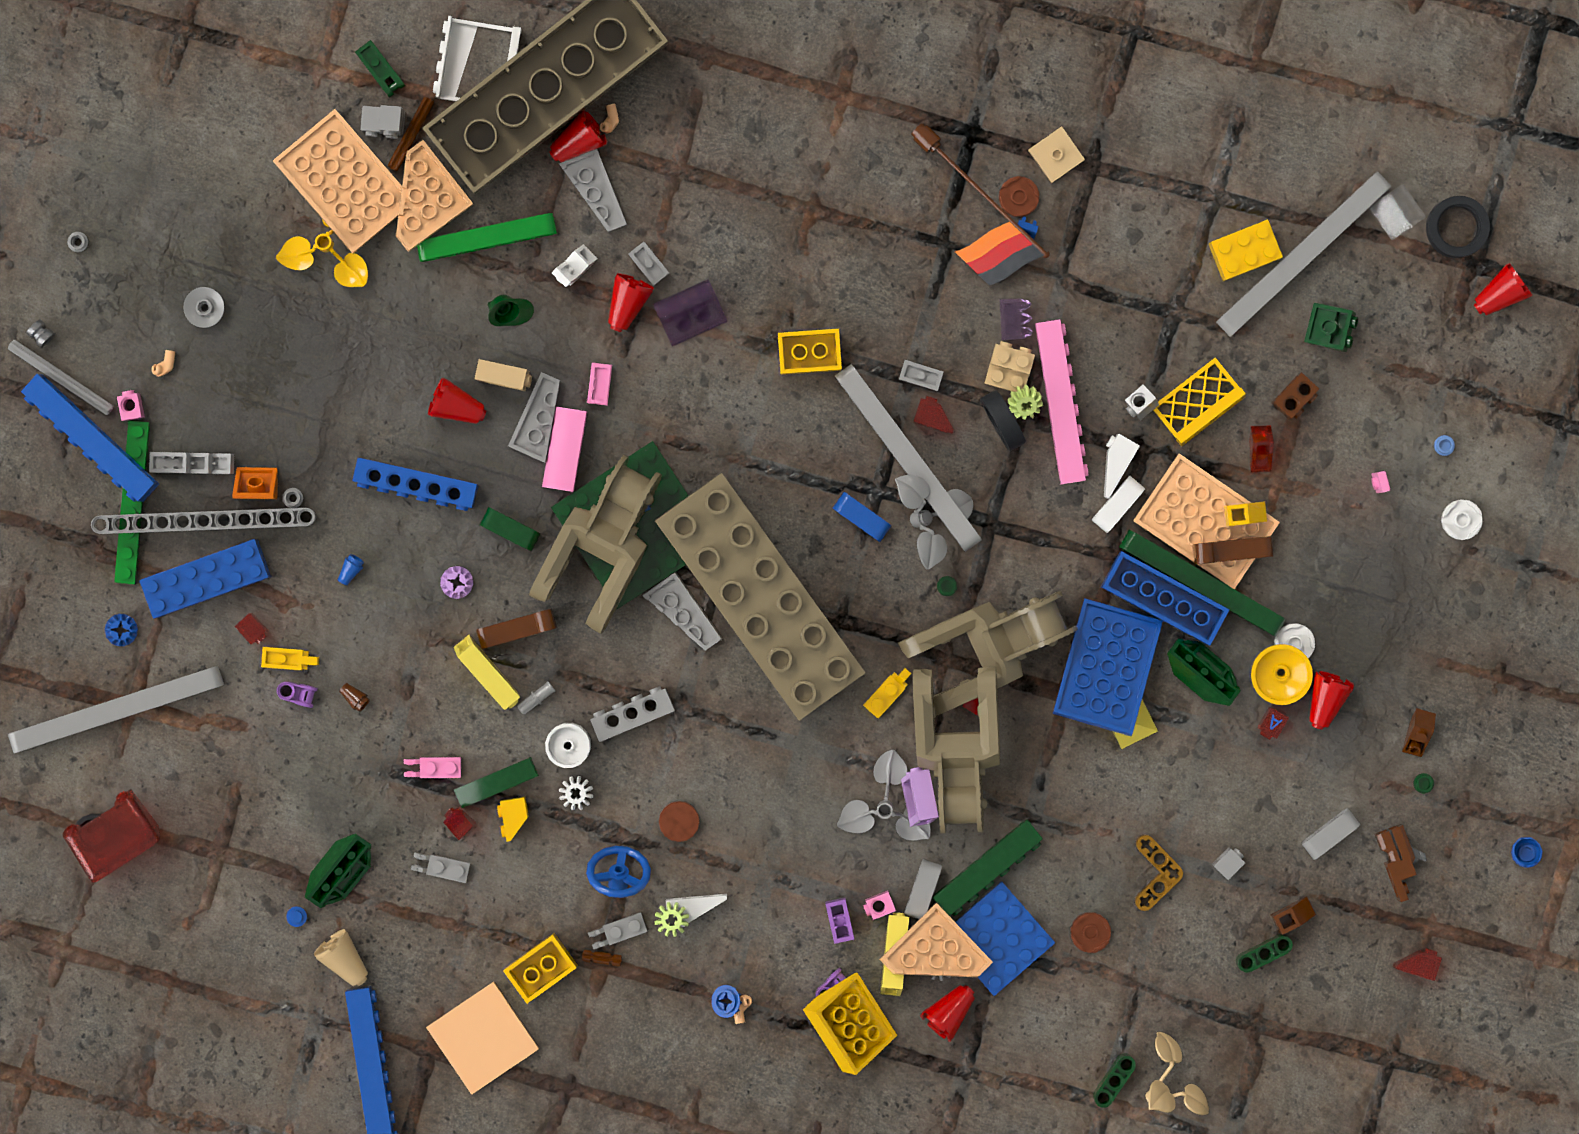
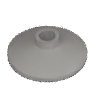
M199 287L192 290L185 298L184 314L188 321L197 327H211L222 318L224 301L214 289ZM204 304H207L209 307L206 312L202 311Z

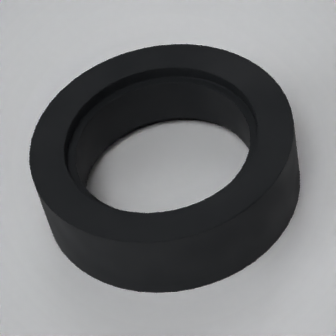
M1453 196L1439 202L1429 213L1426 222V234L1430 244L1437 252L1450 258H1463L1477 252L1485 244L1490 232V221L1486 210L1479 202L1467 196ZM1450 208H1464L1476 220V235L1466 246H1452L1445 242L1440 235V218Z
M994 390L980 398L986 414L1006 448L1011 452L1025 444V437L1000 393Z

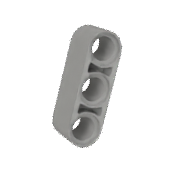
M1346 808L1307 837L1301 844L1313 860H1315L1356 830L1360 823L1349 808Z
M925 859L922 860L905 908V915L919 920L927 912L942 865Z

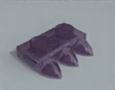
M1021 298L1000 299L1001 341L1022 340L1029 337L1033 331L1021 325L1030 322L1032 317L1021 311L1028 309L1032 304Z

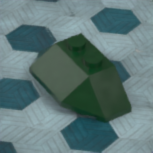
M1178 638L1168 651L1167 655L1173 675L1204 701L1230 706L1241 690L1237 686L1231 667L1201 642Z
M356 833L337 840L310 873L305 898L319 908L345 899L371 867V843Z

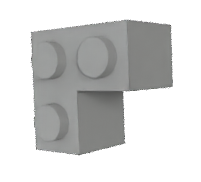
M363 106L360 130L365 133V136L377 137L378 134H383L386 138L398 139V136H403L405 111L402 107Z

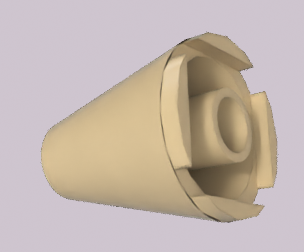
M345 929L339 930L330 936L331 940L327 943L324 941L316 949L314 955L318 961L350 985L360 986L367 980L368 972L348 932Z

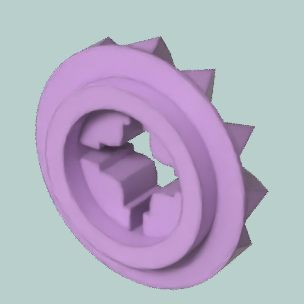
M454 566L445 570L441 577V588L451 598H463L470 593L473 587V578L470 572L460 566ZM458 574H460L459 581L465 584V586H457L455 591H453L454 584L448 580L456 579Z

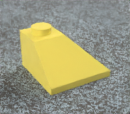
M1143 700L1140 704L1132 736L1113 731L1121 749L1158 732Z

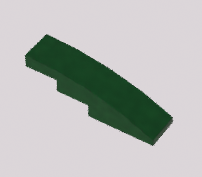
M530 757L458 787L454 791L461 808H464L539 775Z

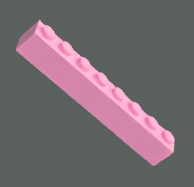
M1060 320L1036 323L1035 328L1060 485L1085 481V476L1089 475L1087 464H1083L1082 456H1085L1084 444H1080L1079 436H1082L1081 425L1076 422V416H1079L1078 405L1073 403L1072 397L1076 396L1075 386L1070 384L1069 378L1073 374L1071 364H1067L1066 356H1069L1068 344H1064L1063 336H1066L1065 324H1061Z

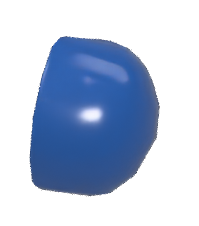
M1521 837L1512 845V859L1521 867H1534L1542 858V848L1532 837Z

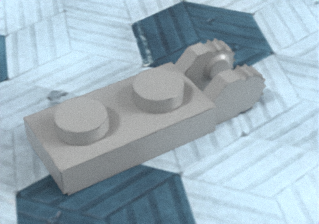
M414 853L416 859L428 860L429 864L428 868L412 865L411 870L463 883L467 882L470 862L433 854Z
M639 912L605 924L602 928L588 932L589 937H595L605 932L607 939L595 942L592 945L593 949L643 934L648 932L642 913Z

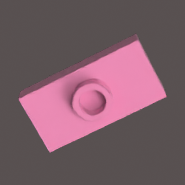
M592 363L587 403L608 406L612 365Z
M1386 472L1372 473L1371 481L1376 493L1390 491Z

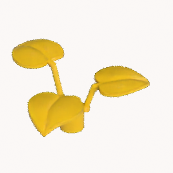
M322 219L323 224H324L325 226L329 227V226L325 223V221ZM333 230L326 232V234L318 235L312 249H310L311 245L307 239L299 236L293 237L283 245L280 252L276 255V259L282 265L300 271L309 268L313 264L314 258L311 253L315 252L317 248L322 252L330 251L340 261L334 268V277L338 283L346 287H364L368 280L367 265L361 256L349 253L343 259L333 249L334 242L330 238V235L334 233Z

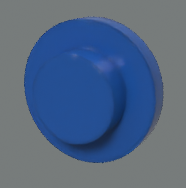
M295 906L287 912L286 918L291 926L299 927L306 922L307 913L302 907Z

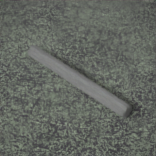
M13 340L9 344L8 349L103 414H110L113 409L112 404L17 340Z

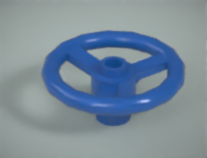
M612 846L603 848L592 856L587 864L586 875L590 885L599 893L609 897L624 898L633 896L645 888L650 881L651 868L648 860L639 851L626 846ZM618 854L617 863L609 868V872L594 873L595 866L599 860L608 855ZM626 855L635 858L641 864L643 869L641 880L629 875V870L625 866ZM608 881L609 888L603 886L600 882Z

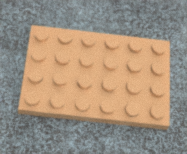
M336 109L273 160V163L352 254L399 215L402 185Z
M1181 454L1176 456L1133 520L1136 524L1192 562H1194L1192 544L1267 537L1272 535L1280 523L1266 513L1267 522L1226 526L1224 506L1251 502ZM1255 558L1197 565L1229 587L1235 589Z

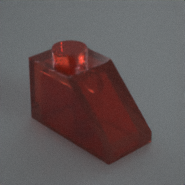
M926 396L925 399H920L913 422L952 434L954 429L941 404L937 403V399Z
M1271 425L1251 426L1249 440L1251 472H1271L1274 445Z
M459 806L456 809L451 807L444 815L446 819L443 823L458 840L476 824Z
M1426 948L1425 951L1418 950L1393 964V967L1435 981L1442 958L1437 956V951Z

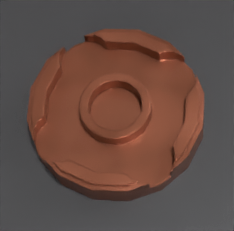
M1016 176L1008 179L1002 185L999 191V202L1007 214L1013 217H1023L1035 210L1039 202V191L1032 180Z
M671 802L660 813V830L665 837L672 841H687L698 830V813L687 802Z
M1086 912L1079 915L1073 921L1070 929L1074 945L1087 953H1096L1104 949L1109 943L1111 928L1108 921L1102 915L1094 912Z

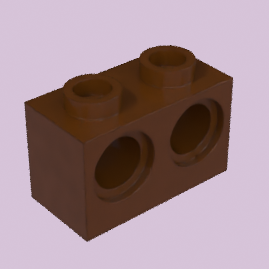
M1301 372L1274 399L1272 404L1288 419L1293 417L1297 419L1304 412L1302 407L1307 402L1311 404L1317 398L1318 394L1316 392L1319 388ZM1301 384L1306 385L1309 389L1306 396L1301 395L1299 392ZM1287 399H1291L1295 403L1292 411L1285 407Z

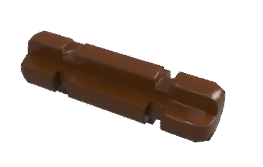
M584 950L582 960L620 966L622 956L597 951L593 953L590 950Z

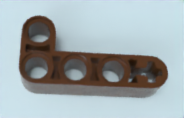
M1271 536L1192 544L1194 564L1273 557Z
M551 608L480 628L476 632L481 649L556 629L557 624Z

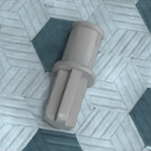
M547 681L538 690L532 691L531 695L519 703L517 707L522 714H526L536 705H541L544 699L556 691Z

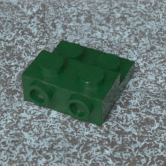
M1314 303L1304 342L1347 352V348L1351 349L1353 345L1352 329H1356L1358 325L1356 313L1352 310Z

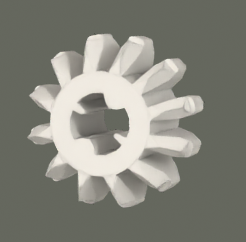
M571 776L569 777L571 785L567 781H563L562 784L567 789H559V792L565 793V795L559 798L560 800L567 798V801L564 803L565 807L572 803L571 810H575L576 804H578V808L582 810V802L587 806L590 804L586 797L593 798V794L587 793L593 787H585L589 782L587 779L581 784V776L577 777V782ZM573 788L581 790L579 793L581 795L580 798L578 796L572 797L573 792L571 790Z

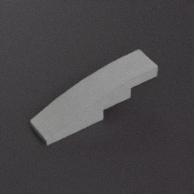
M150 452L149 472L234 474V454Z

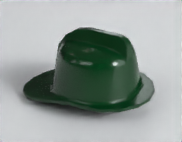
M499 295L488 302V320L494 326L521 325L527 322L534 313V306L527 299H513L508 295Z

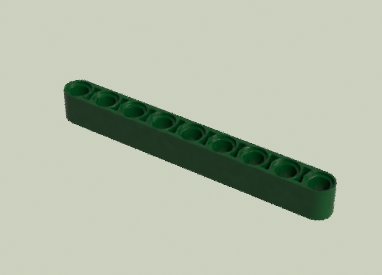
M1128 530L1119 548L1226 607L1230 612L1275 637L1286 620L1277 613L1131 530Z

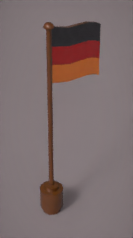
M921 123L911 134L914 137L913 140L926 153L937 151L1009 221L990 230L970 246L955 251L988 285L996 284L1006 279L1029 262L1042 256L1043 258L1050 256L1049 251L1046 252L939 148L941 146L939 143L941 138L928 125L925 126Z

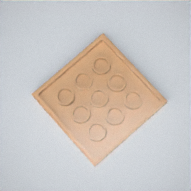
M494 981L426 1027L471 1094L539 1049Z

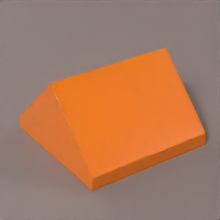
M237 467L232 494L233 499H277V468Z

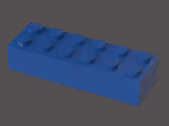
M253 539L139 581L152 617L155 619L271 578V574L258 539Z
M1122 551L1119 552L1101 585V588L1209 646L1229 612V609Z

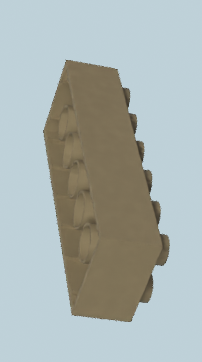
M585 0L430 121L423 129L476 195L578 116L580 112L592 105L666 47L668 40L637 0Z
M722 472L655 519L657 525L799 721L865 674V671Z

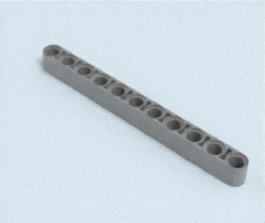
M1378 171L1372 175L1219 318L1216 323L1231 337L1391 187L1387 180Z
M850 364L836 374L835 377L907 475L919 476L927 482L930 493L925 499L962 549L966 552L979 543L982 539L853 365Z
M310 508L101 515L93 518L91 528L98 534L299 527L312 525L316 520V514ZM304 511H309L312 514V519L309 523H304L301 520V514ZM284 512L290 513L292 517L291 521L287 524H284L280 519L281 514ZM244 513L248 514L251 519L247 525L240 523V516ZM263 513H268L271 516L270 523L266 525L260 521V516ZM223 514L228 515L230 518L227 526H222L219 522V518ZM202 515H206L209 518V524L206 527H202L199 524V518ZM181 516H186L189 520V524L184 528L178 524ZM142 517L148 522L145 529H140L137 525L138 519ZM160 517L168 519L167 527H159L158 520ZM120 518H124L127 521V527L124 530H120L117 527V521ZM99 519L105 520L107 524L106 528L102 531L96 527V522Z
M215 666L9 733L8 737L13 753H17L223 686L224 682L219 667Z

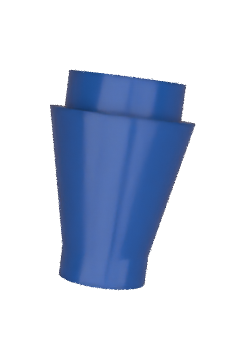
M350 554L349 557L345 558L337 580L348 586L350 581L363 569L364 561Z

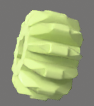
M1025 384L1023 389L1017 386V392L1011 391L1008 404L1010 411L1014 413L1015 417L1022 416V419L1025 420L1029 415L1033 418L1034 412L1040 413L1039 407L1043 406L1042 396L1034 386L1029 389L1028 385Z
M667 902V910L662 905L659 907L663 914L655 913L656 917L661 918L655 921V925L662 924L658 929L659 932L663 931L664 928L667 929L665 936H668L670 930H672L675 937L677 936L676 929L683 933L684 929L681 925L688 926L689 924L687 921L682 920L689 918V914H681L686 909L684 906L677 910L678 902H675L674 908H671V903ZM669 914H674L673 917H677L674 924H670V921L667 922L666 919L669 918Z

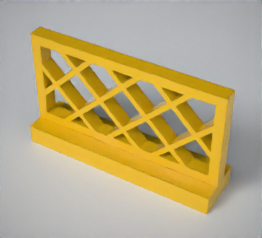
M1215 357L1158 401L1159 405L1153 411L1182 447L1246 397V393L1237 385ZM1214 364L1220 370L1219 378L1207 377L1208 369ZM1203 379V390L1191 389L1192 381ZM1207 380L1219 381L1217 392L1205 391ZM1221 382H1230L1234 389L1229 393H1221ZM1179 391L1188 392L1187 403L1175 402L1176 394ZM1191 392L1202 394L1201 404L1189 403ZM1205 394L1217 395L1216 403L1212 406L1204 405ZM1163 404H1172L1171 415L1162 414L1158 408ZM1174 405L1186 406L1185 417L1173 416ZM1189 406L1201 408L1200 415L1197 418L1188 417ZM1173 419L1185 420L1184 428L1179 432H1176L1172 427Z

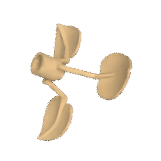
M1157 1032L1155 1040L1156 1051L1160 1058L1165 1062H1170V1065L1159 1080L1151 1083L1150 1090L1146 1092L1149 1110L1172 1112L1175 1109L1174 1097L1184 1096V1104L1189 1110L1199 1115H1207L1209 1113L1208 1102L1205 1094L1198 1086L1188 1084L1185 1086V1092L1171 1094L1169 1088L1163 1083V1080L1174 1067V1062L1180 1063L1182 1061V1052L1178 1043L1171 1036L1163 1032Z

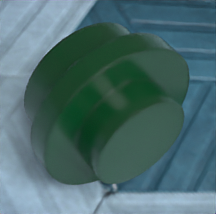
M944 576L939 579L937 590L943 596H951L957 590V582L950 576Z
M1421 773L1414 778L1413 785L1417 792L1425 794L1433 789L1434 780L1429 774Z

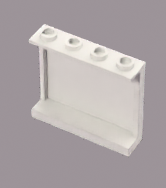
M448 16V21H444L443 33H446L445 41H441L439 53H443L442 60L437 62L436 73H439V79L434 82L433 93H436V98L450 101L460 99L456 97V93L478 27L512 32L508 60L518 53L522 29L514 26L510 28L454 19L452 16Z

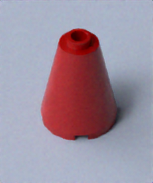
M583 110L552 143L549 153L556 162L559 160L562 163L603 147L608 141L605 134L600 135V126L589 112L585 113V110Z
M1508 263L1475 298L1477 303L1474 306L1480 315L1485 313L1487 316L1526 300L1533 295L1513 266Z
M617 273L614 280L608 323L611 324L610 328L618 332L627 330L653 293L654 287L642 280L639 282L630 275Z
M441 378L427 413L431 417L477 424L479 421H483L487 410L484 409V404L451 381Z
M1316 671L1309 717L1313 727L1321 730L1324 727H1329L1353 691L1354 683L1347 679L1344 683L1338 675L1325 671Z
M959 985L924 1010L920 1017L922 1020L927 1018L930 1021L927 1025L943 1039L947 1037L948 1042H951L975 999L973 996L974 992L967 985L964 987Z

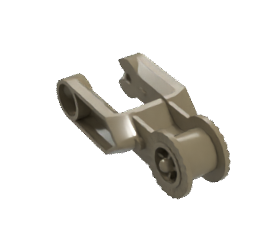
M626 455L620 458L614 470L606 477V484L599 496L597 506L593 504L590 510L577 507L573 509L559 532L529 593V596L543 602L549 600L564 570L567 568L576 546L615 566L586 621V624L591 629L600 634L604 632L645 553L647 545L636 535L639 529L636 525L648 508V505L653 503V496L662 477V474L656 472L652 479H649L627 467L629 457Z
M1058 591L1042 599L1033 597L1028 605L1011 612L1009 615L1006 611L999 614L990 602L984 603L898 642V645L907 658H910L936 645L945 644L952 638L966 632L982 668L996 666L997 688H1000L1023 676L1021 660L1027 658L1025 653L1032 652L1045 645L1055 646L1059 639L1077 631L1078 627L1073 625L1067 628L1055 601L1063 596L1062 592ZM977 677L970 680L966 679L960 682L959 685L934 695L936 716L977 698Z
M996 666L978 668L979 706L977 711L980 719V732L935 733L934 718L936 717L933 700L932 670L913 669L917 763L920 768L934 771V777L939 778L936 806L939 811L941 834L946 833L947 824L977 823L978 833L984 832L983 809L987 807L988 803L983 798L982 776H985V769L1000 765Z

